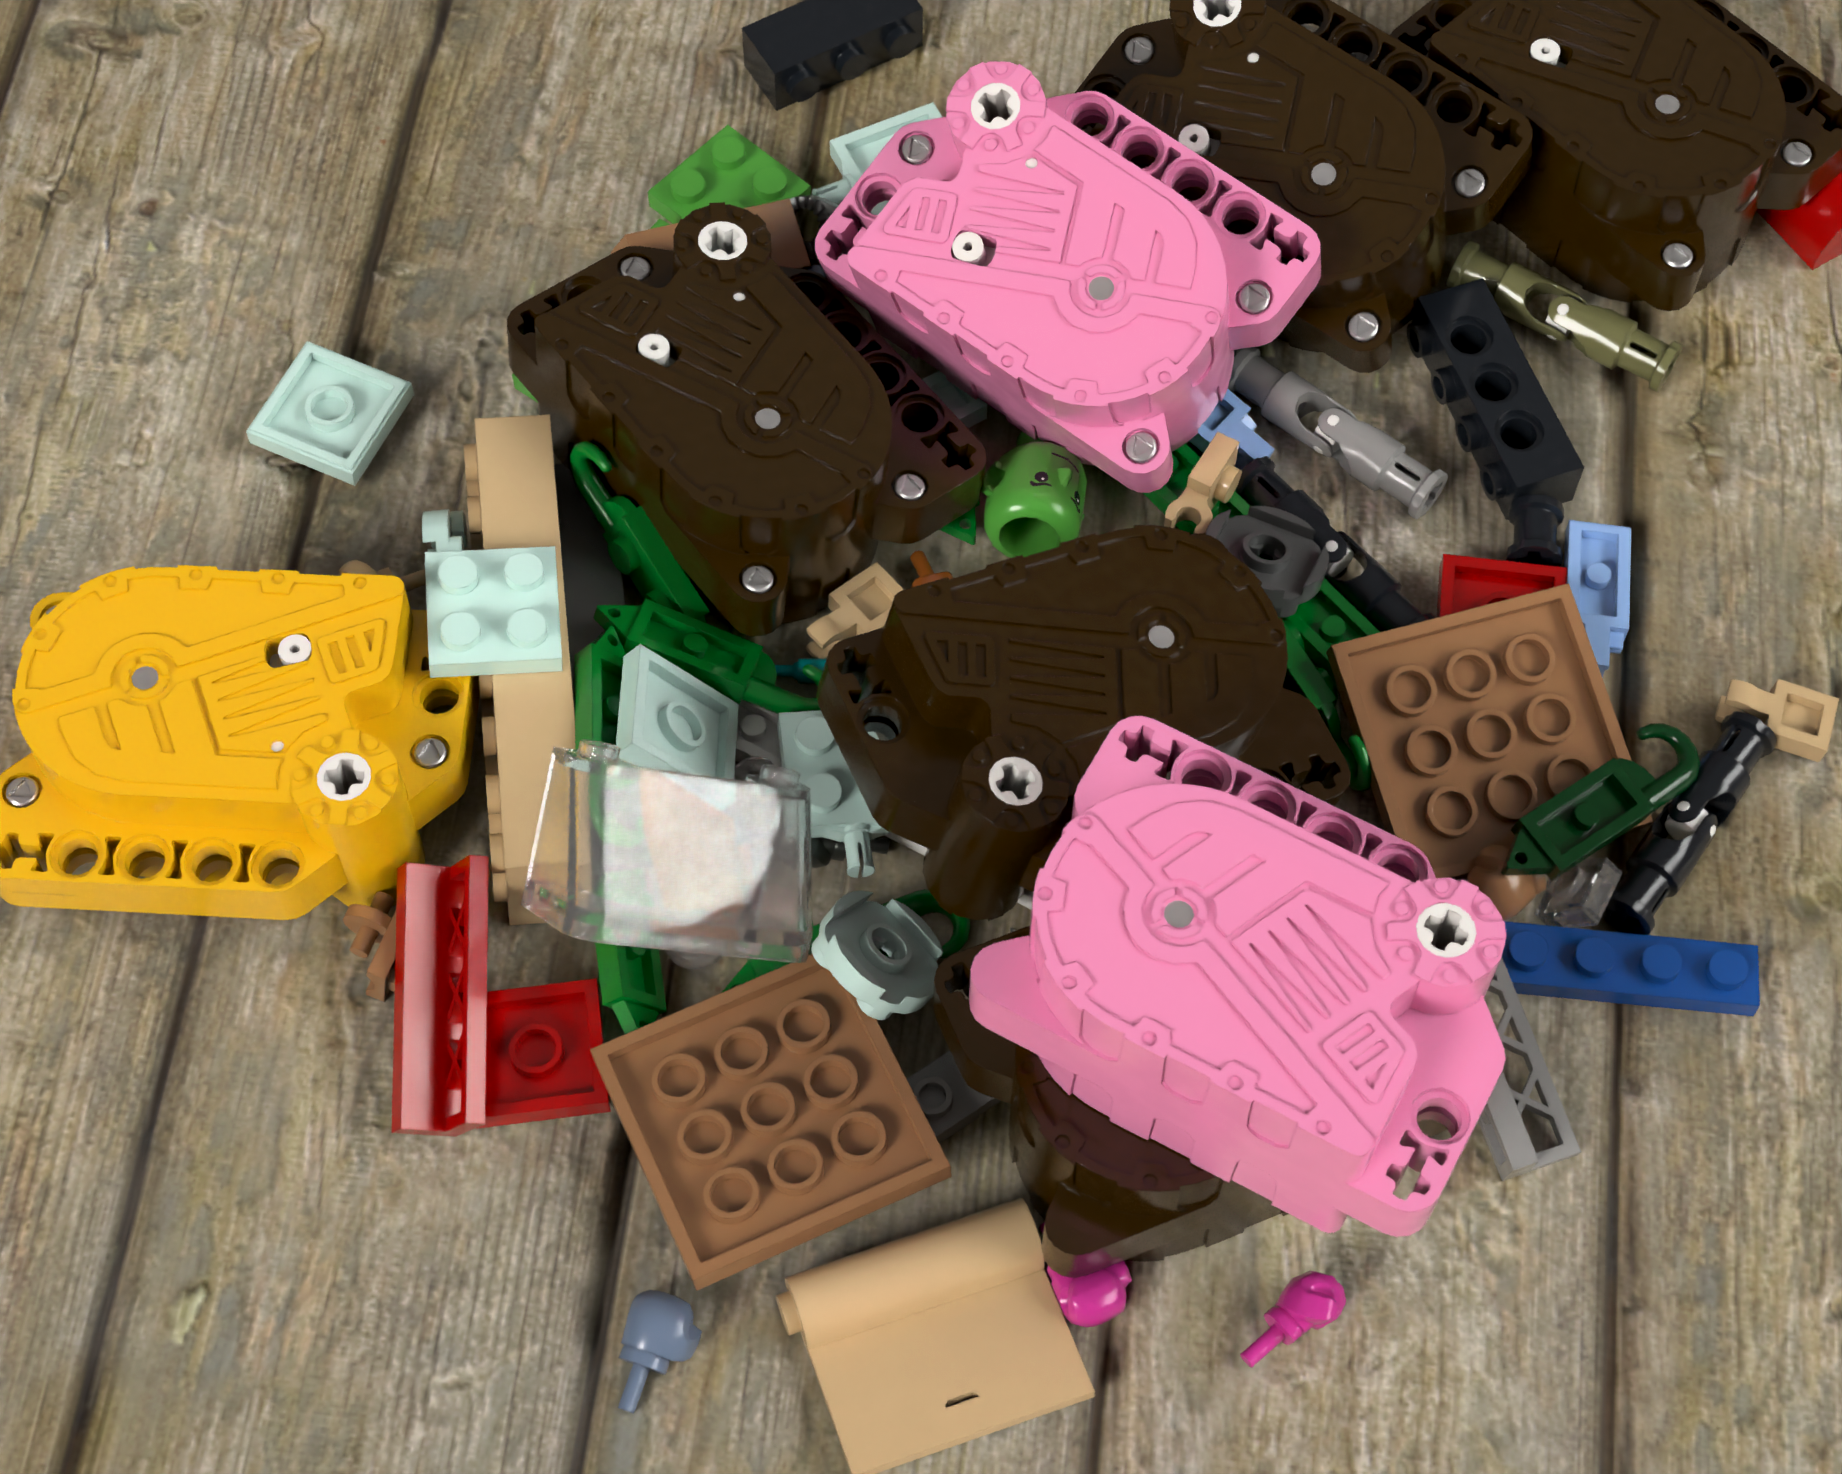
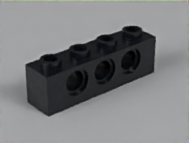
M1484 279L1418 297L1412 322L1407 326V339L1410 349L1416 358H1423L1431 374V386L1437 401L1441 405H1447L1455 420V431L1460 446L1465 452L1472 453L1480 468V480L1486 496L1491 501H1497L1506 520H1509L1508 508L1510 503L1524 495H1547L1556 498L1561 503L1572 501L1584 470V465Z

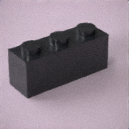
M804 0L742 27L744 66L775 110L778 111L793 103L806 101L816 93L840 82L855 79L865 71L894 58H902L914 49L923 46V7L917 0Z

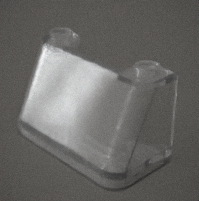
M580 740L578 750L553 746L521 902L523 907L558 931L591 942L789 963H803L808 960L813 937L811 788L799 782L800 772L785 767L764 764L761 765L760 775L747 774L745 781L638 767L619 758L620 747L595 740Z

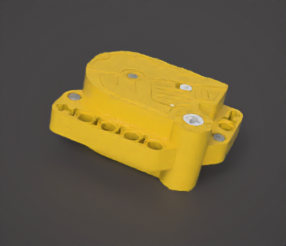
M178 565L177 568L146 567L137 569L135 566L91 579L79 586L80 589L75 592L52 593L42 598L34 606L30 614V627L32 630L21 648L22 656L17 670L15 688L12 689L15 716L31 753L7 768L0 775V897L9 904L22 907L271 920L297 919L310 912L331 895L348 907L353 904L370 907L376 893L380 891L392 896L395 900L393 905L397 903V868L406 862L425 864L424 847L419 829L454 804L465 792L469 778L480 698L479 676L430 678L427 610H414L410 608L404 583L397 576L342 573L341 576L300 574L299 571L273 569H260L259 572L218 570L217 567L193 565ZM441 705L454 706L445 713H431L433 709ZM96 862L89 871L83 874L72 875L79 866L85 863Z

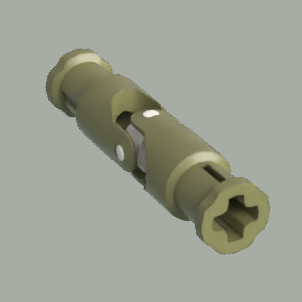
M1472 240L1463 247L1451 269L1446 287L1451 288L1483 278L1504 316L1552 340L1565 342L1568 339L1586 357L1612 370L1619 366L1649 381V388L1656 392H1659L1682 351V344L1676 341L1667 344L1637 329L1638 323L1612 309L1587 305V302L1578 293L1517 262L1509 266L1479 251L1480 244ZM1539 294L1557 295L1559 297L1553 299L1549 305V314L1545 324L1535 319L1526 309L1527 304Z

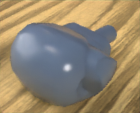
M656 1290L641 1292L633 1299L621 1344L624 1346L619 1355V1359L631 1363L633 1366L617 1408L634 1413L649 1371L666 1375L669 1361H685L694 1354L700 1342L702 1331L693 1325L692 1308L683 1299Z

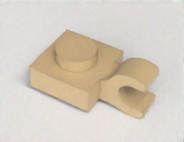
M1220 432L1216 433L1188 476L1187 487L1184 492L1167 507L1164 527L1174 528L1178 522L1190 520L1197 525L1194 534H1206L1207 528L1213 520L1211 510L1216 502L1219 500L1227 503L1240 481L1242 470L1235 467L1239 441Z
M878 562L874 563L829 593L828 608L832 612L817 619L807 628V634L814 640L806 646L807 652L813 658L827 659L829 651L836 643L883 628L894 596L904 589Z
M1732 679L1729 683L1727 695H1722L1719 699L1715 720L1722 723L1727 715H1731L1735 711L1746 712L1756 716L1766 726L1771 728L1777 738L1776 749L1820 762L1828 751L1839 698L1781 679H1777L1770 692L1761 690L1748 682Z

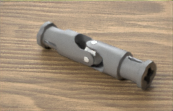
M1257 347L1243 348L1234 357L1228 389L1232 393H1239L1262 409V417L1323 456L1333 457L1338 460L1341 467L1350 476L1371 490L1378 491L1382 489L1409 507L1408 514L1416 520L1425 515L1435 503L1447 482V473L1441 469L1431 471L1405 453V445L1381 429L1366 422L1358 421L1350 410L1295 372L1290 371L1285 374L1260 357V350ZM1313 411L1322 412L1318 418V426L1314 433L1302 425L1300 419L1306 414Z

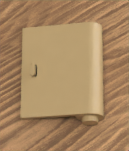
M1018 1198L785 1277L787 1291L776 1295L779 1311L788 1335L801 1332L851 1474H876L1095 1397L1094 1388L1045 1272L1041 1240L1032 1214L1023 1198ZM966 1400V1401H964V1402H961V1403H958V1404L949 1406V1405H951V1404H954V1403H957V1402Z

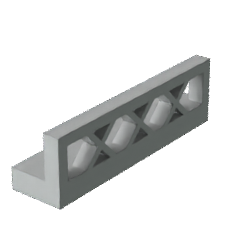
M1501 956V960L1488 988V991L1499 996L1504 1008V1013L1497 1026V1032L1503 1047L1524 1057L1530 1072L1520 1094L1510 1089L1502 1070L1478 1120L1502 1181L1577 1156L1581 1153V1149ZM1508 1023L1511 1025L1516 1040L1503 1035ZM1534 1085L1542 1103L1529 1098ZM1524 1109L1550 1121L1559 1144L1558 1146L1535 1152L1521 1117Z

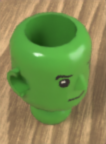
M1021 431L1017 437L1016 447L1004 453L998 461L994 462L985 473L981 492L987 496L984 510V530L993 547L1008 558L1019 555L1026 557L1057 548L1060 543L1078 538L1081 523L1085 516L1083 509L1087 486V477L1081 460L1062 446L1052 442H1043L1039 438L1035 440Z

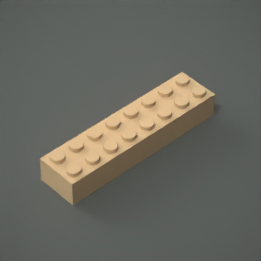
M550 414L475 418L476 443L464 444L471 550L555 546L562 649V671L479 675L494 903L508 902L509 926L588 920L587 860L579 763L575 759V714Z

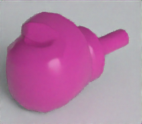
M1045 1222L1042 1223L1039 1227V1230L1041 1231L1042 1235L1044 1232ZM1124 1261L1087 1276L1077 1278L1061 1276L1048 1265L1047 1273L1052 1280L1053 1290L1062 1312L1071 1324L1081 1327H1094L1113 1319L1124 1311L1126 1305L1125 1287L1132 1281L1129 1269Z
M1311 1270L1292 1278L1281 1292L1276 1304L1264 1314L1265 1321L1270 1328L1240 1354L1243 1361L1252 1368L1281 1341L1286 1345H1290L1311 1328L1319 1330L1336 1320L1346 1303L1344 1287L1333 1276Z

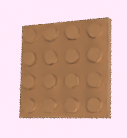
M1569 583L1334 644L1326 652L1353 735H1358L1361 738L1368 753L1371 767L1370 786L1385 831L1413 844L1423 851L1431 864L1436 878L1458 880L1467 877L1468 873L1476 865L1475 857L1483 848L1489 845L1511 847L1515 837L1511 828L1520 818L1613 758L1631 760ZM1651 814L1644 821L1625 833L1646 828L1653 823Z
M813 954L590 1049L599 1074L696 1291L952 1177L951 1166L877 1019L868 1016L860 1009L856 997L850 994L828 969L822 967L815 960Z

